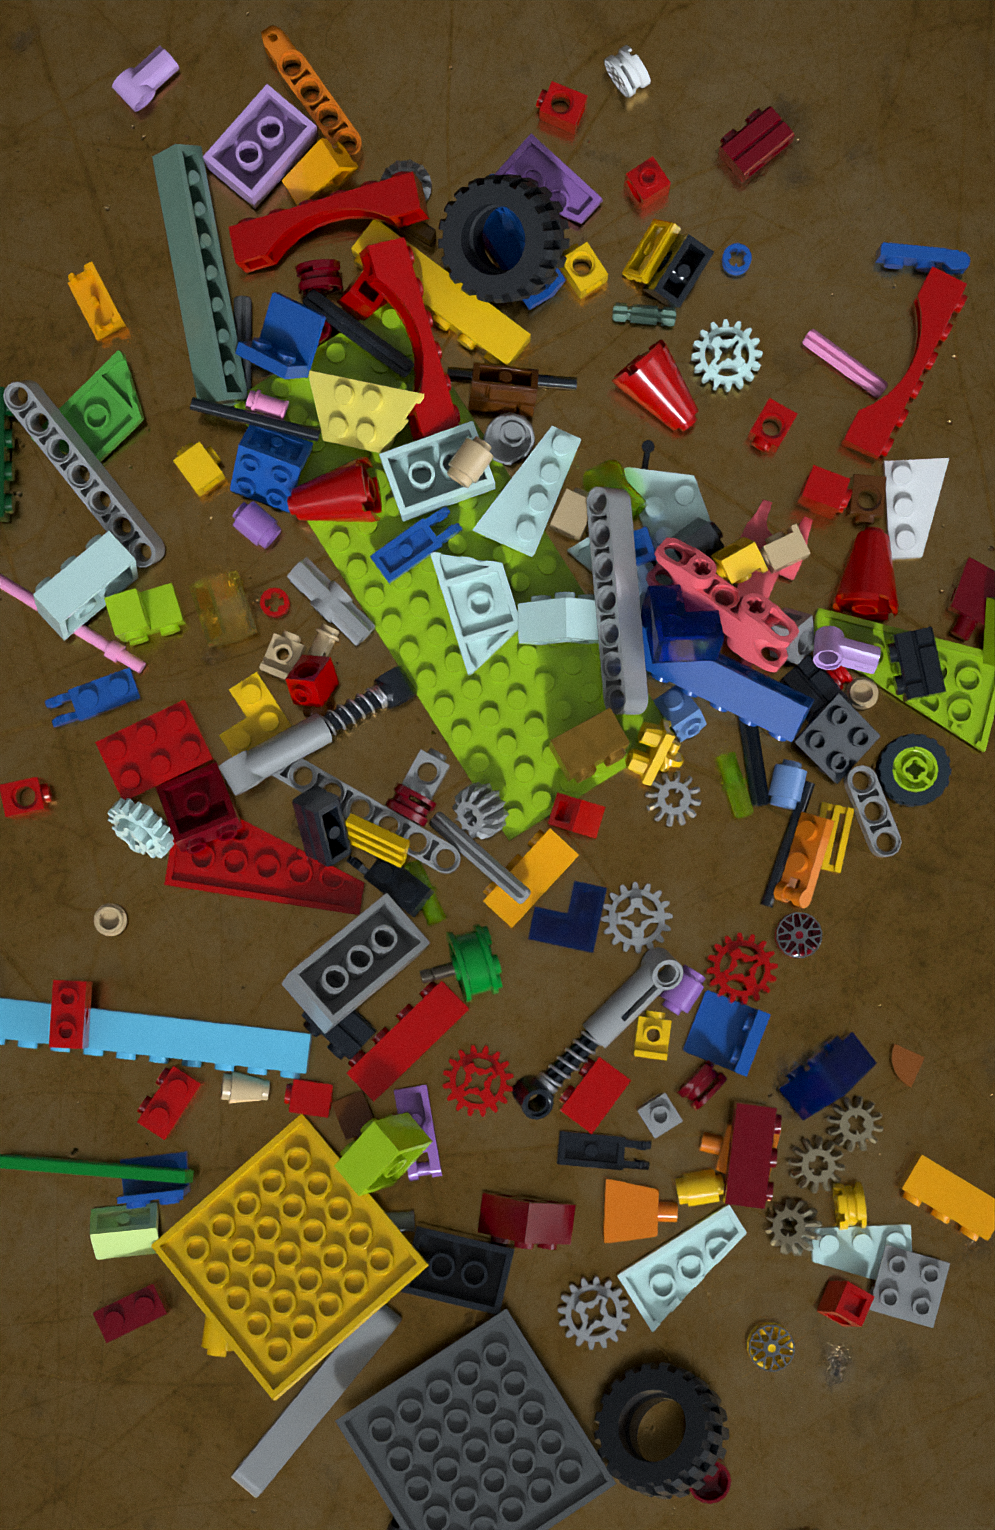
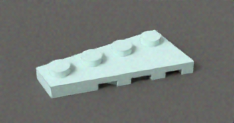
M551 426L472 531L532 557L536 552L581 439Z
M726 1204L617 1273V1277L652 1333L669 1313L674 1311L687 1294L705 1278V1275L746 1235V1230L730 1205Z

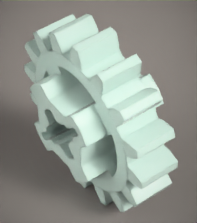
M724 319L720 328H718L715 322H712L710 324V333L703 329L699 333L703 341H694L693 348L699 351L691 355L692 361L699 362L694 367V373H704L701 381L703 384L712 380L713 390H716L719 384H723L725 391L729 392L731 385L734 383L740 390L744 386V378L750 382L754 379V375L750 370L759 371L761 364L754 361L763 355L762 351L754 349L760 340L759 338L752 340L749 338L752 332L751 328L746 329L744 332L741 331L740 321H737L734 327H729L728 320ZM726 335L733 336L734 338L722 340L719 336ZM744 346L748 352L747 364L741 357V350ZM706 347L712 354V362L709 366L705 359ZM735 347L732 358H727L718 365L722 352L727 353ZM721 372H732L734 375L722 376L719 374Z
M120 798L107 813L109 815L108 821L114 824L111 828L115 830L116 835L124 840L131 850L144 855L147 852L151 858L157 856L161 859L175 844L173 842V835L168 833L171 830L170 827L146 804H142L139 801L135 804L130 798H127L126 801Z

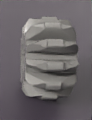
M675 771L672 782H670L667 772H663L661 778L664 785L655 779L652 783V787L657 789L658 793L647 791L645 794L647 798L656 799V802L647 805V810L651 811L657 807L660 809V812L655 815L654 820L658 822L666 814L668 815L666 826L669 827L673 824L674 816L677 817L678 823L681 826L684 825L686 821L682 812L694 818L696 813L688 806L701 805V800L691 798V795L700 792V788L694 787L689 790L686 787L693 780L691 776H688L683 783H680V771ZM669 790H675L674 794L678 792L681 794L682 799L678 801L679 807L673 808L672 803L669 806L666 804L665 798L669 796Z
M472 783L455 796L456 803L452 806L453 810L457 813L455 820L460 821L462 824L461 830H468L471 838L479 837L481 840L489 838L502 830L506 825L505 818L509 815L503 808L506 801L500 799L499 790L493 791L490 783Z

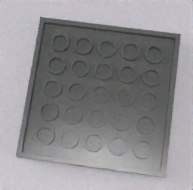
M507 1309L335 1420L402 1530H548L617 1484Z

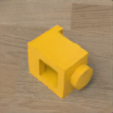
M742 537L710 555L717 567L716 574L731 584L747 581L751 578V573L754 571L762 574L768 571L755 541L746 537Z
M646 1010L645 1016L637 1017L633 1056L667 1061L672 1021L665 1019V1013ZM650 1029H657L659 1031V1038L656 1041L648 1040L647 1032Z

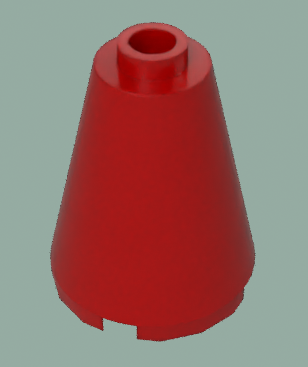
M660 339L648 347L649 352L646 351L642 355L639 354L614 376L615 378L612 379V382L670 429L675 431L680 428L683 432L698 420L695 414L699 410L666 342Z
M368 457L354 459L293 488L291 495L287 497L291 515H296L297 519L302 521L371 523L380 521L381 518L376 513L382 512L381 493L377 476L371 478L368 472L369 468H373L371 461Z
M866 527L864 531L857 534L833 598V610L842 614L843 610L851 612L853 617L869 621L888 620L890 613H893L894 617H896L899 608L890 537L881 528Z

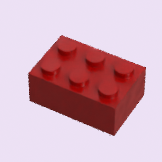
M185 699L95 742L121 798L125 801L127 798H130L132 801L142 798L156 791L155 787L217 761L189 702Z

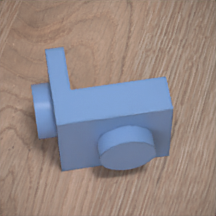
M677 685L653 700L664 719L671 721L670 727L680 742L697 735L707 725L700 708Z

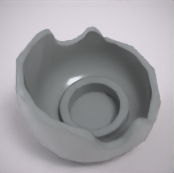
M508 412L495 417L488 424L483 440L492 447L489 452L494 456V461L511 465L530 453L534 445L535 434L533 425L523 415Z

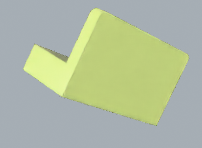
M157 1202L146 1204V1207L126 1209V1205L91 1209L90 1238L96 1259L157 1254L151 1247L160 1238L158 1233L159 1209Z

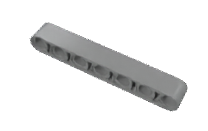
M22 380L9 384L3 394L5 404L106 532L110 531L135 558L137 567H147L160 561L165 553V545L162 539L40 385L32 380ZM21 387L28 394L26 403L21 402L18 396ZM41 413L48 418L49 425L47 429H43L39 424ZM61 439L65 440L69 445L68 455H64L60 451L59 443ZM82 465L87 467L90 472L88 481H85L80 476V467ZM102 491L106 492L110 497L111 503L109 507L104 506L100 500ZM122 517L127 518L131 523V531L129 533L125 532L121 527ZM142 543L150 546L152 551L150 559L143 556L141 552Z
M594 487L587 496V515L605 708H611L614 714L639 715L647 708L648 689L631 499L628 492L624 489Z
M302 758L272 774L273 777L301 793L313 786L325 789L330 784L338 785L341 789L340 803L344 818L347 819L350 813L352 814L351 809L355 802L363 800L368 803L370 808L369 814L363 819L380 826L384 818L393 817L398 822V829L395 834L407 840L415 833L423 834L426 837V847L420 852H415L408 848V855L443 874H450L456 871L460 865V854L453 845ZM301 768L310 769L313 776L311 782L305 786L298 785L295 781V774ZM442 850H450L455 855V862L449 868H442L437 864V855Z
M385 1304L339 1344L231 1475V1478L257 1498L392 1334L402 1318Z

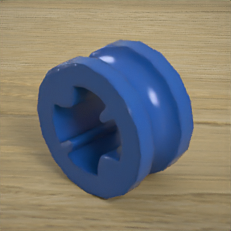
M734 243L725 249L722 257V266L728 274L734 276L741 275L749 269L752 260L749 248L743 244ZM736 252V256H738V253L744 255L742 266L737 267V263L735 266H732L729 263L732 257L731 253Z

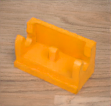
M321 138L282 179V182L297 206H299L300 202L307 199L319 200L329 197L332 192L337 191L359 166L356 162H353L340 142L337 141L332 147L326 138Z
M91 261L84 265L82 273L77 275L70 273L68 275L70 281L68 285L96 340L99 341L126 327L98 270Z

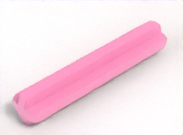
M811 329L803 339V345L874 397L879 398L887 388L888 383L817 330Z

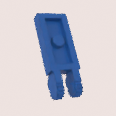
M883 242L876 251L875 263H884V267L889 269H902L903 265L916 266V270L920 272H929L933 266L940 268L951 276L953 274L960 276L969 267L971 257L966 252H959V250Z
M447 506L441 508L427 519H421L370 556L389 584L429 557L430 553L436 552L443 547V543L450 540L463 529L459 523L449 526L438 536L432 531L430 527L443 521L450 514Z
M129 667L69 689L67 693L47 699L45 704L47 708H56L70 701L73 703L75 712L59 715L52 720V724L56 728L77 720H87L142 698L132 670Z

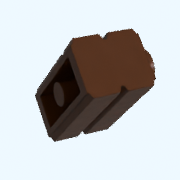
M473 362L468 409L481 412H512L533 417L538 391L539 370Z

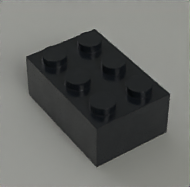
M418 1222L412 1245L429 1266L408 1283L401 1292L495 1315L499 1314L515 1250L514 1245L491 1242L487 1238Z

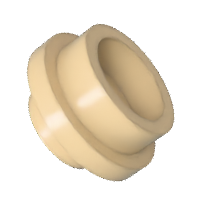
M858 677L847 685L845 694L854 703L851 705L853 708L866 710L876 703L878 688L871 679Z
M104 904L98 908L94 915V925L101 934L116 936L127 925L126 912L117 904Z

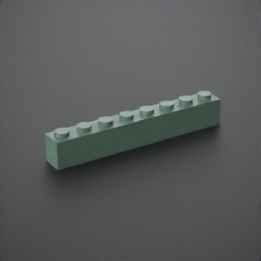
M174 144L152 156L196 396L199 399L233 406L247 400L248 393L241 357L235 354L238 340L202 148L196 145Z

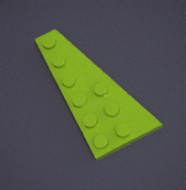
M817 608L813 620L814 635L823 626H835L843 631L844 638L881 647L880 658L874 674L855 671L871 679L874 683L903 701L902 695H896L893 676L898 674L895 662L890 663L888 660L886 644L891 643L890 637L892 635L908 632V630ZM935 638L946 692L940 695L906 701L905 703L981 752H985L995 715V666L983 663L982 649Z

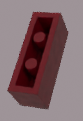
M734 1101L722 1199L724 1204L765 1209L766 1201H772L774 1182L768 1181L770 1168H776L778 1148L772 1147L774 1134H780L782 1115L776 1114L777 1108L775 1106Z

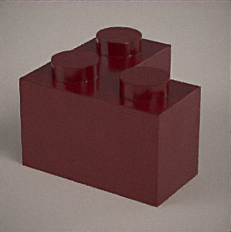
M483 1193L478 1233L491 1235V1242L510 1244V1240H512L516 1248L534 1249V1244H537L538 1248L557 1250V1244L571 1245L576 1205L551 1199H529L506 1193Z

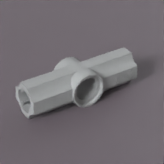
M307 557L300 561L287 575L290 582L311 601L310 604L326 621L332 622L355 646L363 642L375 629L376 626L352 603L353 599L334 580L330 581Z

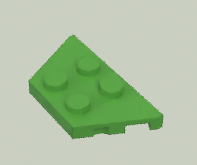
M118 350L59 408V411L100 462L144 420L126 355L121 350ZM48 420L41 426L43 429L48 428ZM61 439L59 443L60 451L69 453L68 443Z

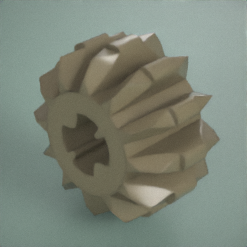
M845 1096L842 1098L845 1106L844 1109L835 1103L832 1105V1109L839 1114L837 1117L827 1116L826 1121L836 1123V1126L828 1129L827 1133L830 1136L840 1133L834 1142L838 1147L847 1140V1151L853 1152L856 1142L861 1151H866V1138L873 1144L878 1142L877 1138L871 1134L872 1130L877 1132L883 1131V1126L873 1124V1121L882 1118V1114L880 1112L869 1114L875 1106V1103L872 1101L867 1102L862 1108V1096H856L854 1106H852L849 1097ZM857 1115L861 1117L859 1120V1124L862 1126L859 1131L852 1129V1132H850L848 1129L851 1125L848 1119L850 1117L857 1119Z
M816 1136L814 1147H812L808 1138L802 1139L806 1149L802 1151L799 1147L794 1146L792 1148L793 1152L800 1157L799 1159H788L789 1165L799 1166V1168L790 1172V1176L798 1178L803 1175L798 1183L801 1189H804L811 1181L810 1190L812 1193H817L819 1182H821L825 1191L831 1190L827 1180L831 1178L834 1182L839 1183L841 1178L834 1174V1170H845L844 1164L834 1162L843 1156L842 1151L839 1150L830 1154L835 1143L829 1140L822 1148L823 1139L821 1136ZM816 1156H821L819 1160L824 1162V1167H819L817 1173H812L814 1169L808 1166L809 1161L813 1162Z
M786 1199L785 1206L782 1204L774 1205L777 1216L771 1214L766 1216L767 1220L773 1222V1227H768L765 1231L767 1234H775L770 1244L775 1247L780 1245V1252L786 1255L792 1251L794 1256H801L803 1248L807 1251H812L814 1247L811 1239L820 1240L822 1238L819 1233L815 1232V1228H820L823 1225L822 1221L813 1220L818 1213L816 1208L807 1209V1201L800 1200L796 1204L794 1199ZM792 1221H796L798 1223L795 1226V1230L797 1231V1233L790 1232L793 1229V1225L791 1223Z

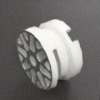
M628 45L621 47L616 56L610 55L604 59V65L610 78L626 98L636 94L637 88H645L651 82L642 61L637 54L632 55L629 53L632 51V48Z

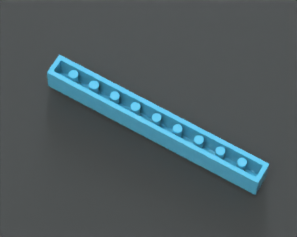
M0 997V1045H5V1039L18 1040L17 1046L37 1049L38 1043L49 1044L51 1003ZM91 1007L89 1046L83 1049V1054L103 1056V1050L116 1052V1058L136 1060V1054L148 1055L149 1062L168 1064L169 1058L182 1059V1066L201 1068L202 1062L215 1063L214 1069L234 1071L235 1066L248 1067L247 1073L267 1075V1069L280 1071V1077L300 1079V1073H308L312 1034L310 1032ZM50 1047L51 1051L70 1052V1048Z

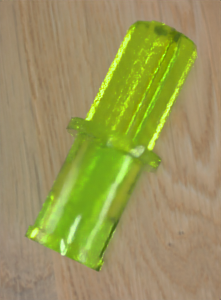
M730 752L728 755L723 754L716 757L715 760L718 763L724 782L722 789L727 791L735 817L744 818L753 814L754 810L745 786L748 781L743 779L736 753Z
M417 860L404 866L406 870L434 891L421 908L427 926L446 919L447 916L435 894L437 888L436 886L432 887L422 863Z

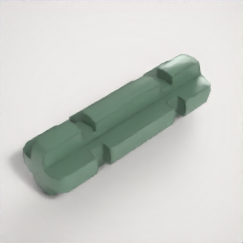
M616 302L613 306L612 318L618 322L630 320V323L656 325L657 322H660L662 326H674L676 309L674 307L658 309V306L641 304L627 306V303Z

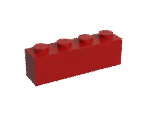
M443 980L438 985L431 981L419 993L423 999L414 1008L410 1003L407 1004L395 1016L399 1022L391 1030L385 1026L371 1039L375 1044L371 1050L365 1053L361 1049L348 1062L351 1069L346 1074L373 1102L470 1009Z

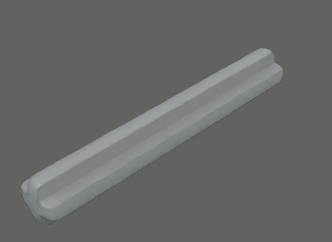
M437 812L429 822L433 829L517 903L522 904L531 894L528 887L442 812Z

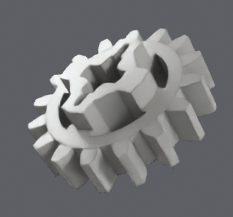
M633 882L632 890L629 891L624 885H621V894L619 896L612 892L609 894L613 903L611 905L603 904L602 906L605 910L609 911L608 916L601 917V921L609 922L610 926L603 932L604 934L613 933L615 935L611 942L613 945L622 941L624 943L623 951L625 952L628 951L630 945L634 946L636 953H641L642 945H646L649 950L653 949V940L661 943L665 941L660 935L661 931L671 930L665 924V920L673 918V914L664 912V908L670 903L669 901H659V897L662 894L660 890L651 894V884L647 883L643 890H639L638 883ZM642 896L652 901L657 911H649L642 904ZM629 897V906L626 910L615 913L619 903ZM634 908H639L640 914L652 916L651 919L641 921L640 927H634V922L621 919V917L633 914ZM650 923H658L655 931L644 939V929ZM616 924H624L631 931V939L623 936L617 929Z
M594 1275L592 1283H588L583 1276L581 1277V1286L577 1287L573 1283L569 1284L572 1292L571 1295L564 1293L561 1295V1299L566 1302V1306H558V1312L565 1314L566 1317L560 1319L559 1324L560 1326H569L565 1336L569 1338L575 1334L577 1336V1346H580L585 1340L588 1341L589 1350H593L595 1342H600L603 1349L607 1348L606 1339L610 1337L613 1341L617 1342L618 1337L615 1333L617 1329L620 1331H626L627 1329L621 1320L630 1318V1313L622 1310L623 1307L629 1304L628 1300L618 1298L622 1293L620 1287L614 1290L610 1289L612 1281L609 1278L604 1284H600L598 1275ZM596 1290L595 1295L586 1299L580 1297L584 1292ZM609 1297L615 1304L616 1316L607 1311L606 1303ZM599 1302L601 1317L594 1316L588 1323L589 1316L585 1309L587 1307L593 1309L595 1304L597 1305ZM572 1309L580 1313L582 1320L579 1328L572 1320ZM601 1326L608 1328L602 1333L591 1334L595 1328Z

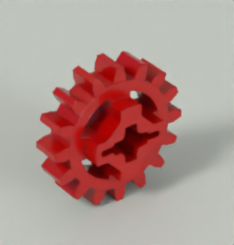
M737 933L735 941H732L727 935L723 938L724 947L717 943L713 946L717 955L707 956L706 960L713 963V967L706 969L705 974L714 976L709 986L718 985L720 989L717 992V996L720 997L727 993L729 995L728 1003L730 1004L735 1001L736 997L740 998L742 1005L747 1004L749 996L755 1002L759 1001L760 995L758 992L761 991L768 994L771 990L766 983H774L777 980L774 975L770 974V971L777 969L778 964L770 963L769 961L775 953L774 951L766 953L763 950L767 943L765 940L758 945L755 944L754 934H751L747 940H743L742 933ZM738 947L748 948L754 951L756 955L749 956L744 954ZM726 953L729 962L726 970L720 973V963ZM737 961L741 965H748L754 962L745 972L746 977L742 973L729 975L738 966ZM763 965V975L757 985L755 973L757 968ZM730 981L738 983L745 991L735 990L726 983Z
M471 1045L470 1054H466L462 1049L458 1050L460 1059L458 1061L453 1058L448 1060L453 1069L443 1071V1075L450 1077V1081L442 1084V1086L452 1091L448 1095L447 1100L457 1099V1111L462 1109L463 1106L468 1107V1116H472L474 1109H478L480 1115L485 1117L486 1108L488 1107L496 1113L498 1111L496 1105L498 1101L505 1104L508 1102L507 1098L503 1095L504 1091H513V1087L506 1084V1080L513 1078L514 1075L504 1071L510 1064L509 1061L500 1063L498 1059L501 1052L497 1051L493 1055H489L487 1045L484 1046L482 1052H477L475 1045ZM472 1059H485L493 1065L488 1068L476 1066ZM462 1066L466 1072L465 1080L456 1086V1074ZM476 1072L481 1076L492 1072L485 1079V1087L483 1089H480L478 1086L464 1089L472 1081V1073ZM500 1075V1087L494 1096L490 1089L491 1082ZM469 1093L479 1095L483 1102H470L464 1096Z

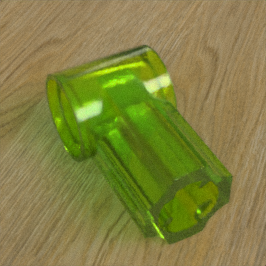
M606 460L588 469L583 475V485L588 493L594 487L626 490L631 499L632 520L642 513L648 505L647 501L625 479L624 468L616 460Z

